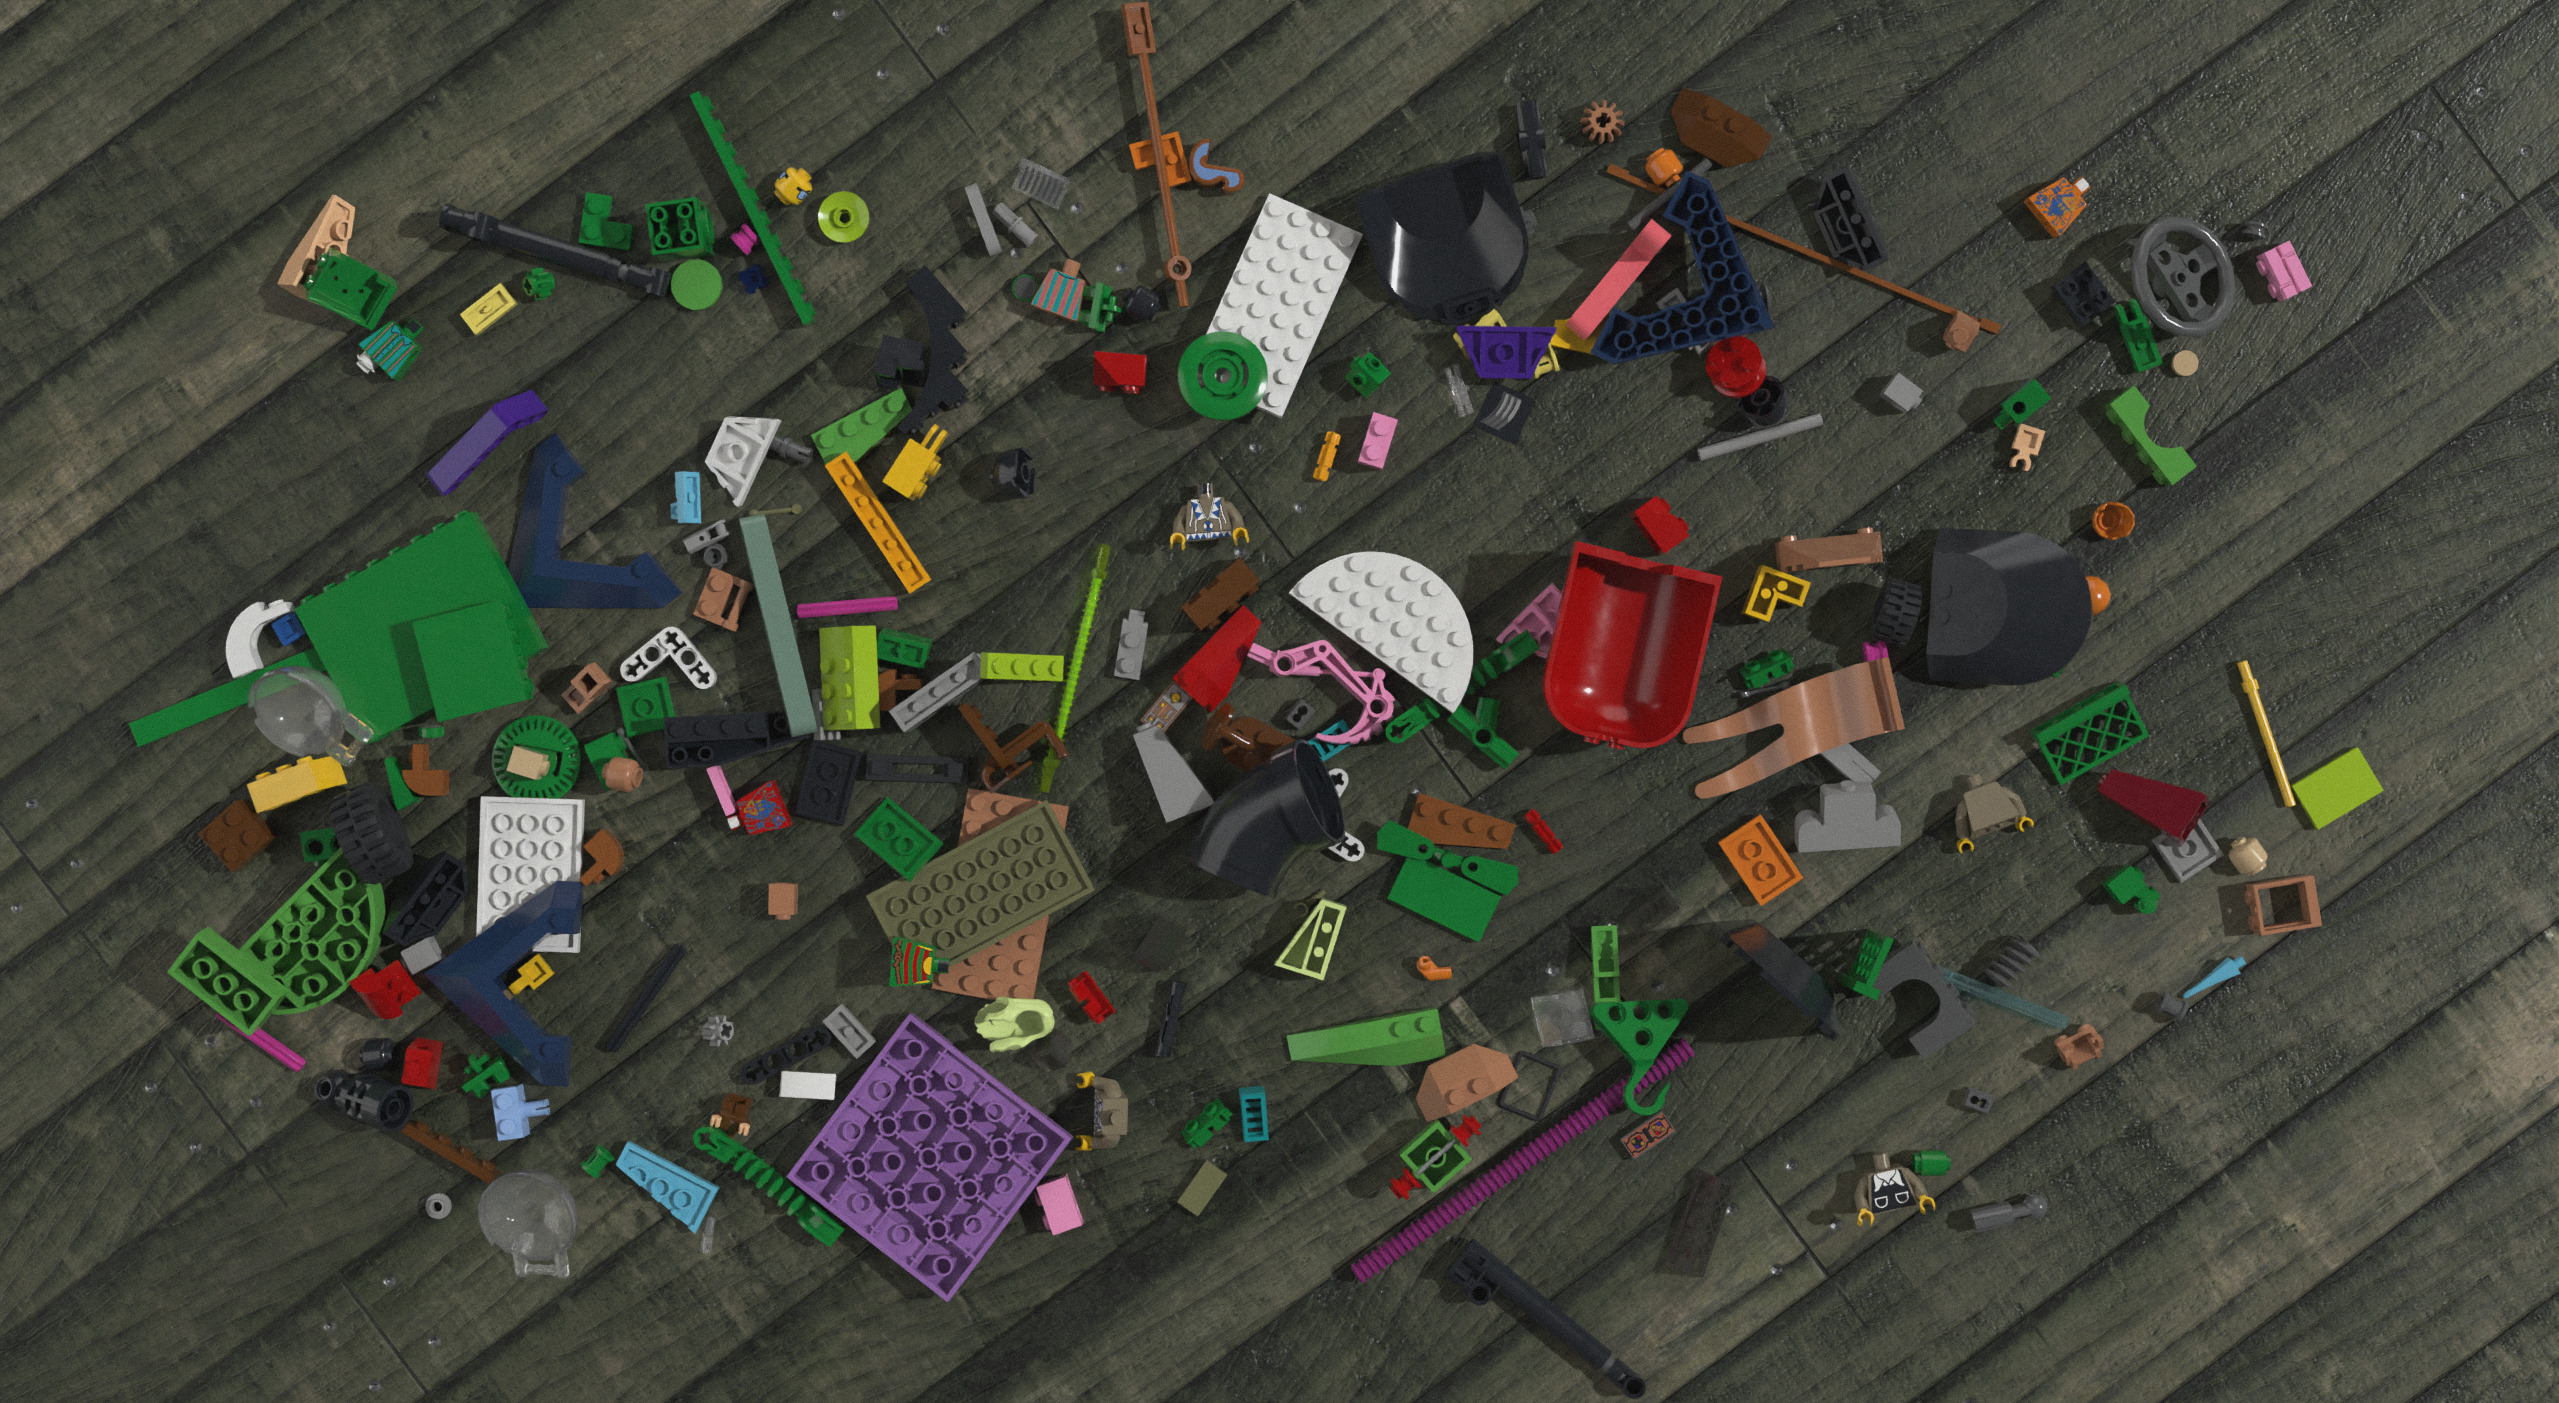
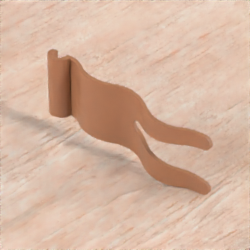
M1889 657L1855 664L1818 676L1783 690L1736 714L1686 729L1683 733V739L1686 743L1692 744L1737 736L1775 724H1781L1784 728L1782 737L1751 758L1712 779L1699 783L1695 788L1696 795L1701 799L1726 794L1758 782L1795 763L1829 749L1870 736L1905 729Z

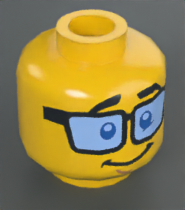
M789 167L774 182L776 188L774 193L788 206L790 204L799 205L812 191V185L809 182L811 176L802 168L797 170Z

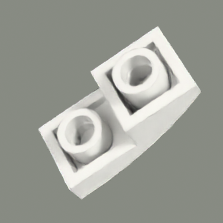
M781 1071L779 1097L834 1100L836 1074Z

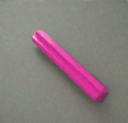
M891 596L797 605L798 618L891 611L898 609L897 597Z
M217 1012L216 1017L295 1072L300 1071L304 1067L305 1059L260 1029L249 1037Z

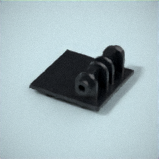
M2086 261L2051 286L2053 290L2051 293L2056 296L2059 302L2064 301L2061 306L2067 305L2068 309L2065 312L2071 311L2069 315L2075 322L2074 324H2078L2080 328L2086 326L2116 302Z

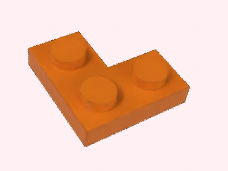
M1178 131L1162 135L1169 187L1172 188L1192 182ZM1151 139L1129 145L1136 171L1156 166Z

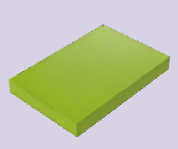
M2358 747L2350 749L2290 785L2316 830L2321 829L2384 791Z

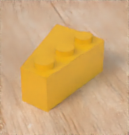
M338 755L315 760L312 759V756L297 760V765L294 767L291 764L276 768L277 773L271 775V772H266L255 776L257 781L247 784L256 812L273 810L301 800L309 795L324 792L325 789L347 784Z

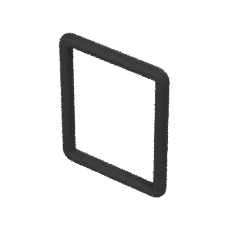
M1519 1051L1513 1064L1515 1071L1521 1057L1524 1056L1554 1068L1556 1072L1538 1116L1503 1103L1510 1084L1503 1088L1498 1105L1501 1108L1538 1122L1544 1115L1561 1073V1067L1528 1052Z

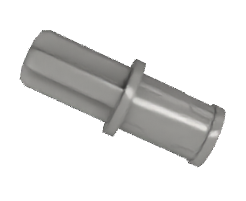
M999 203L994 208L993 215L1008 228L1009 233H1014L1027 247L1031 246L1039 235L1022 221L1023 218L1017 217L1005 204Z

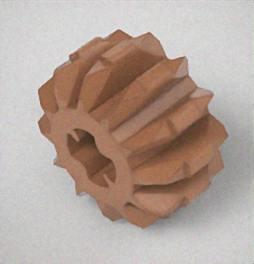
M1602 100L1600 108L1596 102H1592V110L1585 108L1583 113L1587 117L1581 118L1580 123L1588 125L1583 128L1582 132L1586 134L1591 131L1592 134L1589 137V141H1593L1595 136H1598V144H1603L1604 137L1611 143L1614 140L1612 134L1620 136L1621 131L1617 127L1624 126V121L1617 118L1622 116L1623 113L1622 111L1613 112L1616 107L1615 103L1606 108L1607 102ZM1600 117H1605L1604 121L1608 120L1604 128L1599 126L1600 123H1596Z

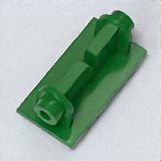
M1785 648L1771 651L1766 657L1758 661L1748 662L1738 671L1744 677L1747 689H1756L1770 682L1767 676L1769 672H1771L1774 679L1790 673L1791 669L1794 668L1791 660L1793 658Z
M1217 1098L1214 1102L1207 1104L1197 1118L1189 1121L1181 1133L1186 1142L1190 1143L1194 1149L1198 1146L1202 1147L1213 1136V1133L1208 1128L1212 1126L1218 1132L1231 1120L1229 1117L1233 1114Z

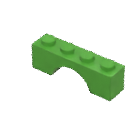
M2135 385L2128 387L2104 406L2107 410L2106 415L2113 424L2120 426L2123 430L2121 433L2127 443L2133 444L2137 448L2139 459L2145 465H2150L2154 470L2152 474L2159 484H2164L2166 487L2171 486L2197 467L2182 446L2164 448L2151 441L2144 427L2145 415L2150 405Z

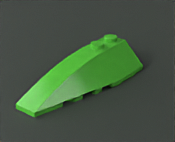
M1436 1006L1286 1035L1291 1061L1399 1066L1446 1057Z

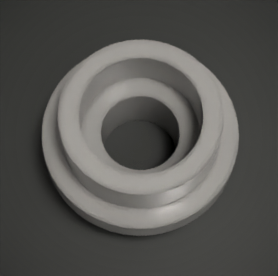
M443 1193L433 1194L426 1201V1211L432 1218L442 1219L451 1212V1200ZM435 1202L441 1203V1211H437L434 1208Z

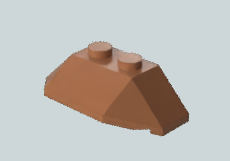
M1472 1044L1428 1065L1416 1100L1426 1121L1429 1122L1450 1115L1496 1093L1516 1080L1518 1075L1507 1054Z

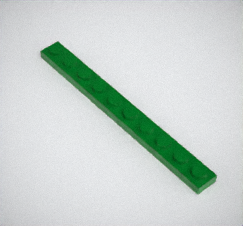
M699 91L691 94L690 98L803 325L809 327L815 324L813 316L817 314L811 302H805L802 296L805 290L799 278L794 280L790 272L794 269L787 255L783 257L779 250L782 247V243L776 232L771 233L768 227L771 221L765 210L760 211L756 203L760 199L754 187L749 188L745 179L749 178L742 164L737 165L734 156L737 155L731 141L726 143L722 135L726 132L719 118L715 120L711 111L715 108L708 95L704 97Z

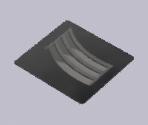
M1494 382L1474 425L1516 444L1533 408L1535 399L1498 382Z

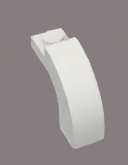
M283 599L268 604L269 609L266 603L257 602L246 608L235 619L226 641V658L233 678H241L264 668L257 649L259 634L269 623L283 618L293 611L295 612L292 602H284Z

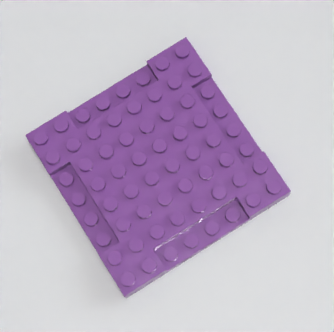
M910 1013L787 1175V1178L941 1298L949 1302L1074 1136L1035 1106H1031L953 1046L952 1042L914 1013Z

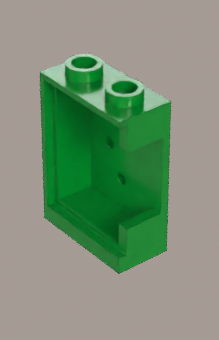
M330 247L326 254L322 253L316 264L318 269L315 274H310L305 281L304 288L307 299L373 331L397 290L396 280Z

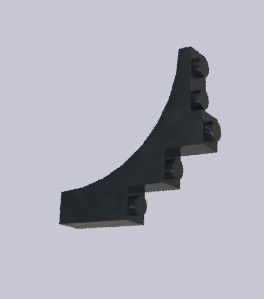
M925 265L906 281L920 302L926 315L931 335V362L926 384L912 411L897 426L906 436L910 433L912 435L918 433L924 427L923 421L929 416L933 419L943 410L942 404L945 403L951 410L954 407L959 409L968 402L969 398L967 396L970 394L968 389L951 372L953 367L957 370L968 360L966 356L969 352L949 331L951 328L958 329L966 321L965 316L968 313Z

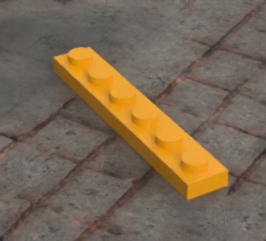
M844 452L827 463L825 467L908 592L912 593L932 580L848 452Z

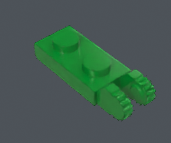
M2134 298L2129 300V308L2135 320L2128 322L2121 304L2114 306V312L2120 324L2119 328L2135 371L2139 373L2161 365L2163 362L2146 316H2143L2141 308Z

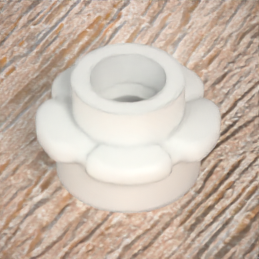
M365 351L361 355L357 354L359 360L356 364L367 374L370 371L373 373L377 372L376 369L379 365Z

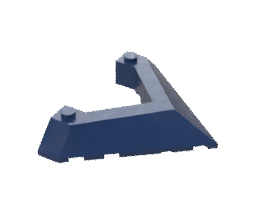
M1687 170L1663 214L1668 224L1687 232L1706 294L1683 304L1678 303L1661 309L1662 311L1638 318L1614 307L1590 353L1614 365L1775 328L1709 180Z
M553 434L535 449L508 566V571L528 608H664L683 592L650 552H644L627 567L560 560V546L564 530V512L568 489L588 474V472L558 434Z
M556 881L423 973L542 1085L569 1086L573 1035L546 1033L530 1016V1013L522 1003L506 988L507 986L501 978L552 933H580L584 887L582 882Z

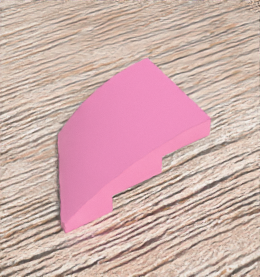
M1551 583L1505 628L1496 640L1500 643H1507L1528 629L1540 647L1534 653L1547 659L1562 592Z

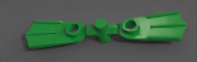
M1388 820L1377 831L1378 850L1418 860L1434 858L1442 861L1443 866L1447 868L1453 866L1460 868L1461 866V870L1466 877L1506 896L1519 884L1518 866L1475 855L1464 859V857L1453 854L1449 849L1442 850L1434 847L1430 839L1391 820ZM1421 844H1425L1428 847L1425 852L1418 850ZM1474 862L1477 864V868L1470 870L1468 865Z

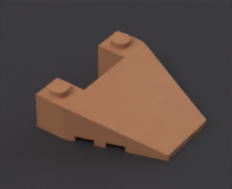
M1873 528L1857 529V534L1803 540H1797L1796 535L1781 537V542L1775 543L1777 570L1783 573L1883 562L1880 532H1873Z

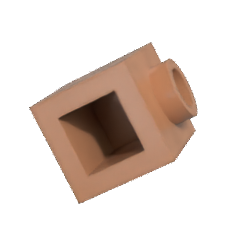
M1958 310L1944 331L1943 340L1946 341L1945 344L1952 350L1958 351L1960 349L1966 352L1979 332L1980 323Z
M770 883L768 915H775V919L779 920L791 919V915L798 913V883Z

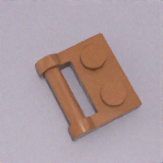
M712 567L693 615L736 632L739 626L737 621L749 592L754 589V584ZM737 585L740 589L728 619L722 618L733 587Z

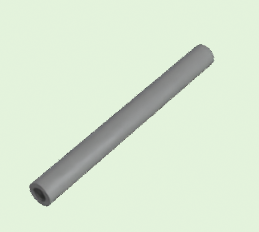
M1817 413L1698 448V456L1700 461L1822 426L1823 419L1821 414Z

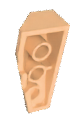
M336 195L331 196L288 260L277 285L297 297L313 302L306 297L305 281L310 274H315L318 269L316 264L322 253L326 254L330 247L346 255L348 239L352 235L355 214L354 206Z

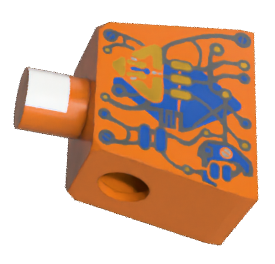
M2063 177L2030 196L2024 203L2055 239L2068 228L2086 207L2087 204L2081 195L2089 190L2090 186L2082 177H2079L2072 184Z

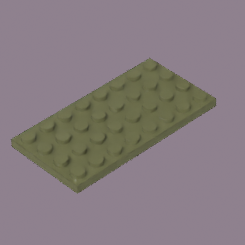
M1047 799L927 863L911 882L902 876L866 897L892 946L895 936H903L937 946L936 957L950 959L951 967L1091 893L1095 888Z

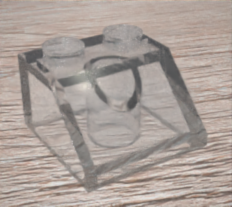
M1581 986L1531 997L1542 1047L1568 1045L1595 1039L1584 990Z

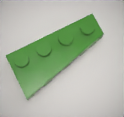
M900 388L812 434L811 437L826 464L846 451L854 463H856L865 453L877 445L883 437L895 429L912 411V407L903 389Z

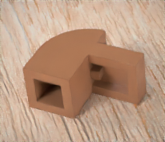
M594 662L587 665L570 681L572 685L561 696L579 714L598 696L602 695L611 686L613 681Z

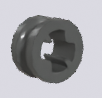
M2245 221L2247 228L2242 231V235L2258 240L2265 239L2264 231L2268 230L2266 224L2256 221Z

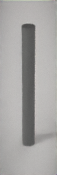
M1705 158L1690 172L1700 176L1712 164ZM1683 177L1627 222L1629 228L1633 231L1669 202Z

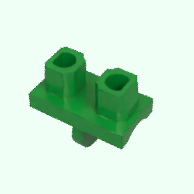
M1096 282V286L1084 287L1083 299L1093 303L1091 311L1083 309L1080 311L1079 323L1087 325L1088 328L1105 333L1106 322H1113L1114 313H1122V308L1115 306L1117 297L1111 296L1113 287Z
M474 1053L468 1056L470 1064L464 1070L470 1075L463 1080L465 1084L462 1085V1088L466 1093L471 1090L480 1099L491 1090V1087L485 1081L489 1076H492L498 1085L506 1081L510 1077V1072L505 1065L506 1058L503 1054L500 1053L489 1062H487L489 1060L487 1054H483L479 1058Z

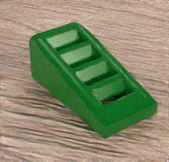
M388 757L384 759L397 811L405 810L419 802L418 794L407 786L403 778L402 770L404 769L398 758Z

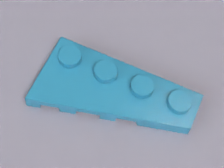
M631 1141L627 1142L616 1163V1166L639 1186H642L652 1194L651 1196L668 1208L671 1211L670 1213L678 1220L680 1219L694 1234L698 1231L720 1188Z

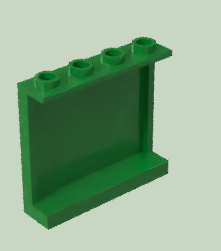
M500 599L412 622L438 722L449 721L458 717L534 699L532 694L535 691L534 684L528 678L526 671L528 661L520 647L522 642L519 629L515 628L513 620L515 618V610L508 599Z

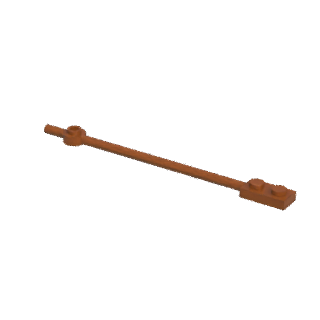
M1148 2L1125 3L1121 6L1128 53L1129 57L1138 56L1171 258L1164 265V273L1170 281L1175 282L1178 306L1183 308L1189 306L1185 279L1191 274V264L1187 258L1180 254L1148 55L1156 53L1149 5ZM1173 266L1178 267V274L1173 271Z

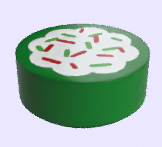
M444 725L418 727L420 738H438L445 735Z

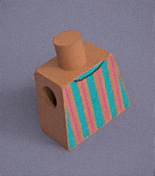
M1066 259L1062 272L1050 269L1032 300V307L1078 324L1083 303L1084 287L1086 286L1084 280L1076 277L1081 264Z

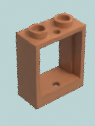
M2303 874L2246 884L2247 890L2244 891L2246 904L2250 905L2251 915L2248 917L2250 929L2254 930V934L2263 936L2322 926L2314 875ZM2298 884L2303 920L2264 926L2258 890Z

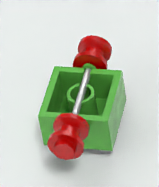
M1464 1114L1462 1116L1463 1123L1459 1127L1452 1125L1450 1130L1454 1133L1453 1135L1439 1119H1435L1399 1150V1155L1411 1167L1412 1171L1410 1172L1405 1167L1402 1169L1404 1175L1399 1180L1394 1178L1390 1180L1392 1183L1390 1190L1398 1199L1402 1197L1406 1200L1409 1199L1408 1192L1413 1187L1420 1189L1422 1185L1417 1180L1419 1178L1435 1193L1472 1160L1470 1154L1460 1144V1141L1467 1147L1469 1145L1468 1138L1473 1134L1477 1136L1482 1134L1479 1131L1482 1125L1473 1115L1468 1118Z

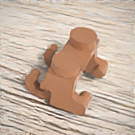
M2090 1024L2081 1026L2077 1030V1034L2069 1038L2067 1035H2063L2054 1042L2063 1062L2065 1061L2067 1066L2070 1065L2073 1071L2078 1069V1065L2092 1058H2101V1049L2104 1048L2102 1037L2100 1034H2097L2094 1027H2091Z

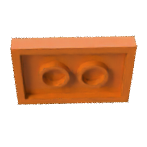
M1761 814L1717 842L1760 906L1803 879V876Z

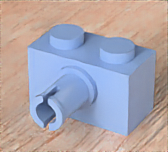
M523 1083L500 1086L491 1090L498 1141L523 1138L530 1134L528 1117L550 1115V1107L540 1109V1107L550 1105L548 1099L526 1102Z

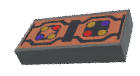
M1659 1110L1619 1139L1635 1160L1675 1133L1676 1130L1663 1111Z

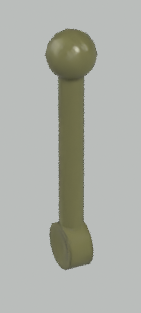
M794 504L790 508L764 511L752 509L749 511V516L762 513L765 515L791 512L800 514L802 507L799 504Z

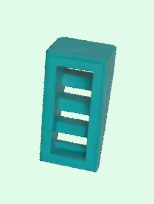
M1342 719L1320 734L1328 735L1331 733L1333 736L1338 735L1336 729L1339 727L1343 734L1350 731V729ZM1312 738L1307 741L1310 745L1314 744L1323 762L1349 746V743L1334 748L1331 743L1325 742L1330 752L1325 753L1318 742L1319 740Z
M1264 1086L1239 1088L1243 1142L1269 1140ZM1261 1107V1110L1246 1111V1108ZM1262 1117V1120L1247 1121V1118ZM1263 1127V1131L1248 1132V1128Z

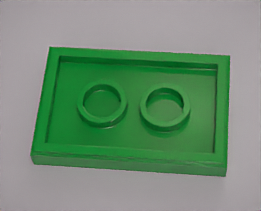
M888 796L854 834L856 838L909 882L913 880L943 845L942 841Z

